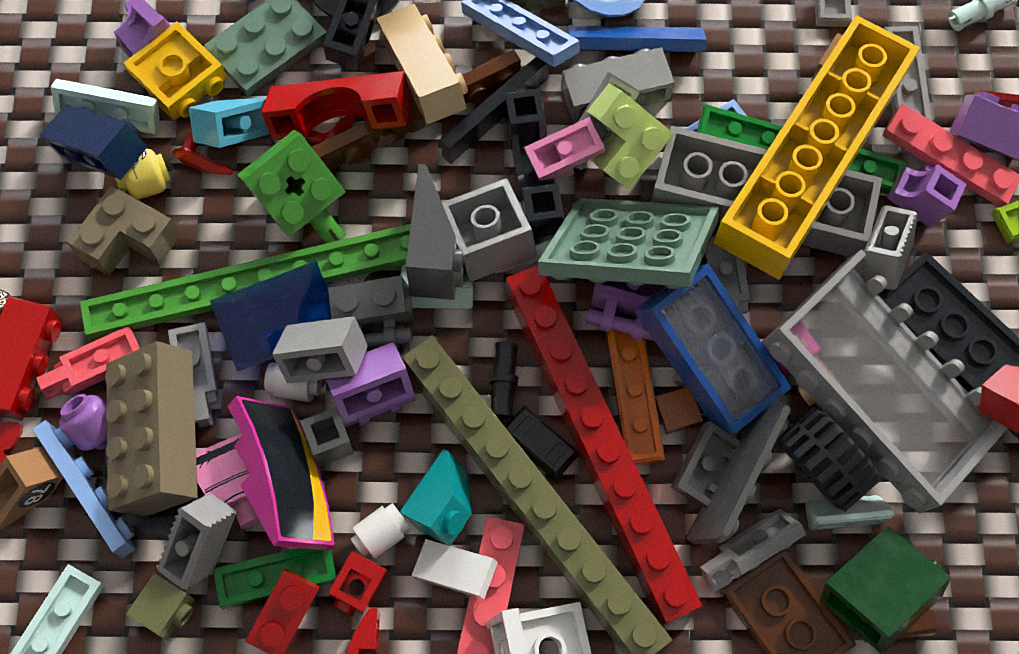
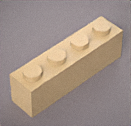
M415 4L376 18L384 45L398 71H404L412 97L426 124L467 109L463 94L468 93L465 80L461 73L455 74L456 68L449 52L445 53L438 33L434 34L427 14L421 16Z

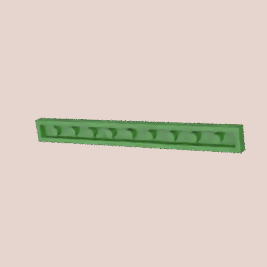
M411 224L80 301L85 335L89 340L107 336L126 326H130L134 330L323 285V283L406 265Z

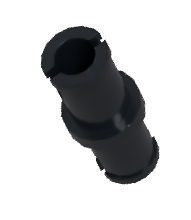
M500 341L495 343L494 372L489 375V384L492 385L490 409L498 419L513 418L514 387L518 386L519 377L515 375L518 344L514 342Z

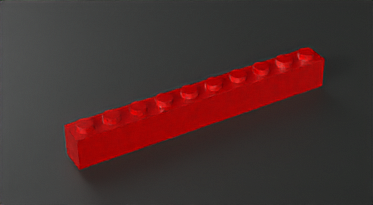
M538 265L506 277V296L579 453H581L580 456L655 618L664 628L696 614L702 607V604L546 276L539 275Z

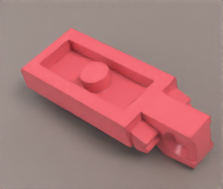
M126 326L60 356L61 361L54 365V370L36 379L47 399L65 393L66 395L74 394L105 380L107 363L140 349V346L130 326Z

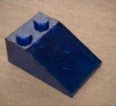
M317 261L210 300L237 372L273 359L272 354L286 325L331 319L329 292Z

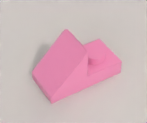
M590 117L524 147L539 180L573 176V167L605 153V147Z

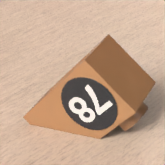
M44 446L8 455L1 463L0 530H3L50 498L64 478Z

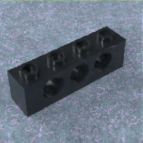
M339 0L323 43L326 60L359 70L384 0Z

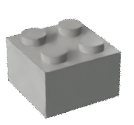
M507 178L442 202L456 236L457 250H463L462 265H464V270L470 282L538 256L532 229Z

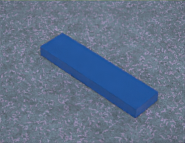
M568 25V34L579 40L580 50L638 51L646 48L652 50L662 47L663 51L672 52L706 51L707 39L703 28Z

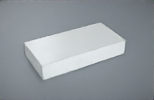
M425 539L412 576L420 581L485 599L498 562L491 557Z

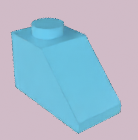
M266 98L217 100L189 107L193 142L221 148L269 135V130L261 114Z

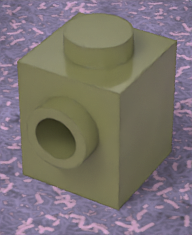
M154 573L126 615L168 641L176 627L182 628L189 620L193 612L191 605L195 599L185 593V589H181L168 578L163 579Z

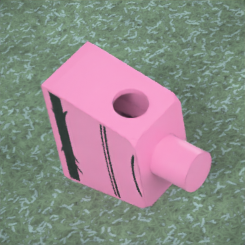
M240 433L196 452L197 483L205 495L212 493L236 510V518L241 529H246L260 523V520L241 487V484L250 474L234 447L243 435Z

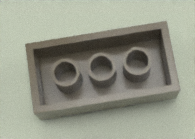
M155 341L106 364V419L108 420L106 446L108 482L106 491L108 494V511L146 517L198 498L192 351Z

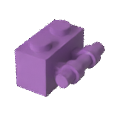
M620 281L596 283L591 306L602 308L604 312L589 309L586 323L600 326V331L610 333V330L630 334L632 335L631 339L641 342L643 338L655 341L634 310L662 289L664 285L644 284L632 286ZM615 312L636 317V321L616 316Z
M394 342L366 352L355 376L326 379L345 428L356 423L362 426L371 422L370 418L387 411L395 413L402 410L403 405L415 401V394L406 367Z

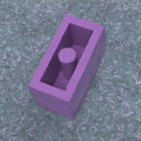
M979 91L978 95H966L949 132L962 140L1011 160L1019 161V105L1012 104L1009 109L998 104L999 97L984 91Z

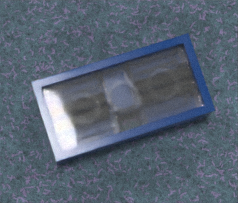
M709 264L699 265L690 287L671 289L664 286L634 310L709 421L728 433L736 434L792 388Z

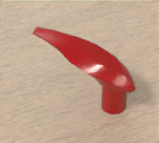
M343 116L340 120L333 123L327 132L313 129L307 135V142L317 145L350 129L357 116Z
M192 134L186 135L181 148L171 151L182 163L198 171L219 175H232L233 173L232 170L210 160L206 155L195 152L198 143L193 142Z

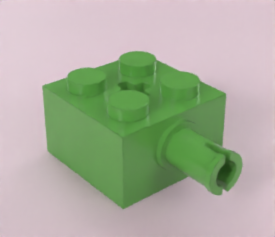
M293 130L237 174L288 237L308 223L311 224L325 244L336 241L328 232L329 229L339 240L345 236L346 232L341 229L329 214L327 208L346 191L302 134ZM290 176L296 179L297 187L294 190L287 188L289 185L286 180Z

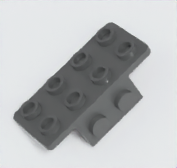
M784 403L769 406L744 426L736 438L711 421L703 423L671 486L672 489L701 507L687 535L689 542L693 544L723 543L735 534L739 526L738 517L744 505L748 504L755 494L756 486L754 484L760 472L769 465L772 459L771 450L774 443L787 429L789 423L787 417L791 410L789 406Z

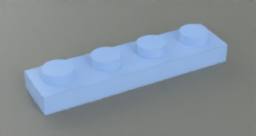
M46 420L34 427L33 431L111 551L125 558L137 550L130 540L135 535L132 528L122 516L117 519L112 511H108L107 491L102 486L96 488L90 479L95 474L93 469L83 456L78 458L75 456L70 448L74 444L61 431L60 427L55 428Z

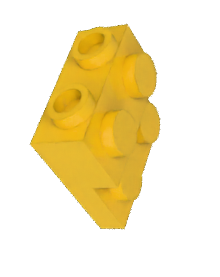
M177 21L123 63L126 70L149 92L150 96L158 98V106L173 121L180 116L183 118L189 117V107L197 106V102L207 94L213 97L220 93L224 87V81L227 79L222 64Z

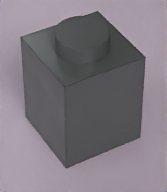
M337 407L300 420L318 467L354 454Z

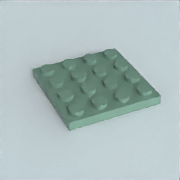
M578 198L538 261L539 275L552 276L557 280L570 278L589 279L595 283L620 281L632 286L658 284L671 289L690 287L719 221V206Z

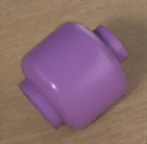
M79 394L62 407L60 411L62 416L59 421L60 429L79 450L89 451L95 448L96 450L106 448L107 404L100 396Z

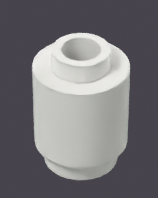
M276 363L268 365L264 380L265 391L273 393L274 397L311 402L314 395L319 396L323 384V379L286 383Z
M391 503L386 508L383 506L379 507L352 527L356 535L351 540L363 557L371 553L374 559H376L405 537L403 533L411 527L395 505Z

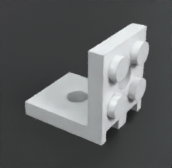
M580 602L520 614L518 608L505 610L486 621L487 629H490L494 647V653L492 654H540L539 645L545 638L552 639L557 643L559 654H591Z

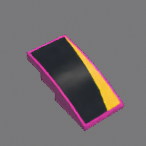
M236 396L227 406L243 434L234 447L250 474L241 484V487L273 546L330 551L335 546L326 493L319 467L291 406Z

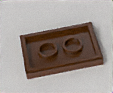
M786 549L768 558L757 568L750 570L720 592L764 654H845L857 645L834 613L820 601V594Z

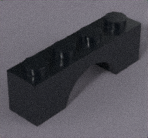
M540 89L505 93V119L522 210L532 229L534 238L555 235L564 222L559 185L556 184L555 179L539 180L524 148L547 137L546 118Z

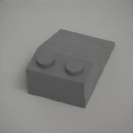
M419 164L405 265L410 294L413 297L455 300L456 287H463L464 282L463 250H457L455 233L427 166Z

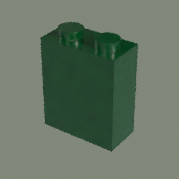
M887 526L826 581L820 601L874 649L883 654L944 595L951 577L945 573V570L938 562L928 559L917 550L906 536L898 534Z

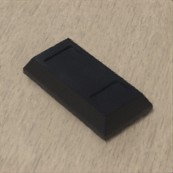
M525 405L504 426L530 460L555 482L581 454Z

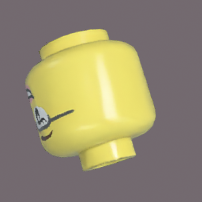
M146 149L121 180L115 178L119 190L122 192L128 191L130 196L137 200L162 193L166 189V182L171 180L162 154L156 155L151 149Z

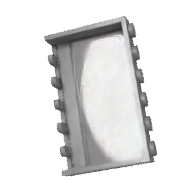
M860 250L843 262L762 342L770 350L772 357L782 363L796 378L797 384L822 407L823 412L835 421L878 469L879 474L888 479L899 491L905 503L920 514L941 506L1008 428L979 412L982 387L967 393L954 377L960 375L965 369L964 364L960 360L952 359L942 365L929 351L930 348L938 343V336L932 331H927L916 337L903 323L913 314L911 306L901 303L891 310L877 295L887 287L886 279L876 275L865 282L853 269L866 256Z

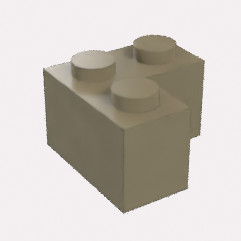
M111 185L69 240L68 244L81 261L110 276L130 248L160 265L180 235L171 218Z

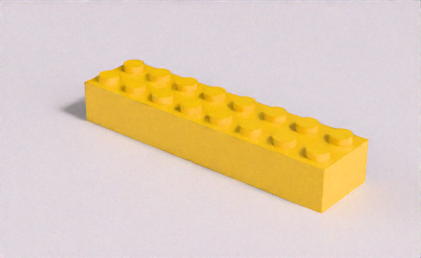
M856 15L721 220L713 244L780 280L904 80L920 47Z

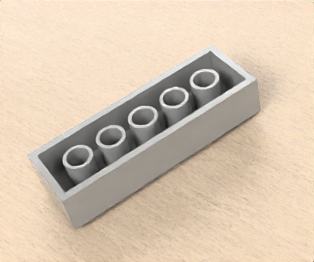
M671 126L670 131L674 135L666 143L651 202L719 206L718 224H720L767 152V149ZM847 170L801 245L847 257L853 256L860 250L864 251L872 232L882 178Z

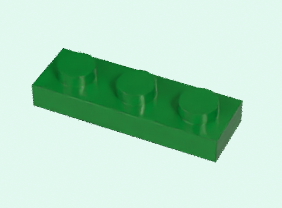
M297 548L213 568L219 607L223 610L268 599L284 568L319 586L334 583L337 573L332 549L329 551Z

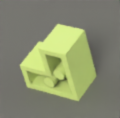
M610 83L607 84L586 111L612 132L603 144L605 153L592 158L590 161L630 191L674 133L626 93Z

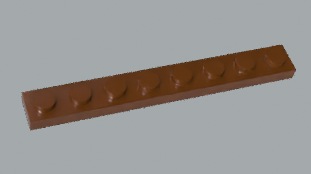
M511 50L462 74L468 89V93L463 94L465 104L469 102L476 103L482 100L488 93L500 88L521 70V59L515 50ZM413 99L406 126L372 130L370 123L364 121L313 146L312 149L330 172H332L334 168L346 162L353 163L358 161L365 153L377 147L383 148L390 145L396 138L408 132L414 133L421 130L426 125V122ZM291 176L288 177L286 181L289 186L287 188L294 190L297 187L296 179Z

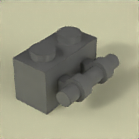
M402 276L328 288L331 319L355 316L368 344L367 349L381 347L394 342L396 348H399L401 343L413 342L411 327L398 329V325L414 323L409 285ZM383 328L382 332L365 334V331Z

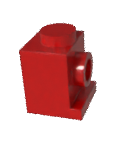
M351 551L328 592L331 597L336 599L332 606L351 617L355 615L356 611L365 615L380 585L388 574L387 569ZM354 581H361L364 584V591L359 595H354L350 592V585Z

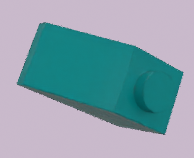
M443 449L400 513L419 531L451 546L472 515L467 470L449 451Z

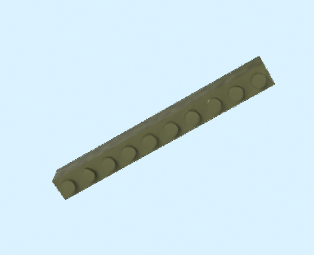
M433 335L402 356L410 379L516 516L525 524L530 534L623 654H658L667 647L672 638Z

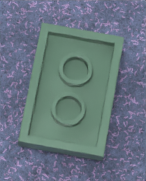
M267 0L204 44V46L222 64L224 72L249 97L324 43L327 32L297 0Z

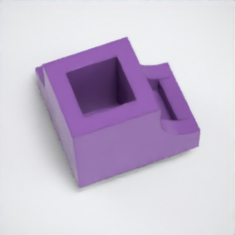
M129 0L125 3L128 17L125 23L114 31L121 49L129 57H132L170 27L168 21L145 0Z
M926 164L919 171L906 167L899 172L887 198L902 209L915 211L918 214L917 219L928 227H932L955 211L967 184L938 164L934 167Z

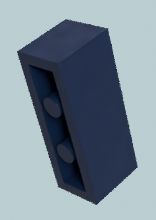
M68 104L60 110L39 135L62 159L119 180L123 178L147 148L138 137L140 131L125 119L117 121L106 113L99 115L87 107L83 106L80 109Z

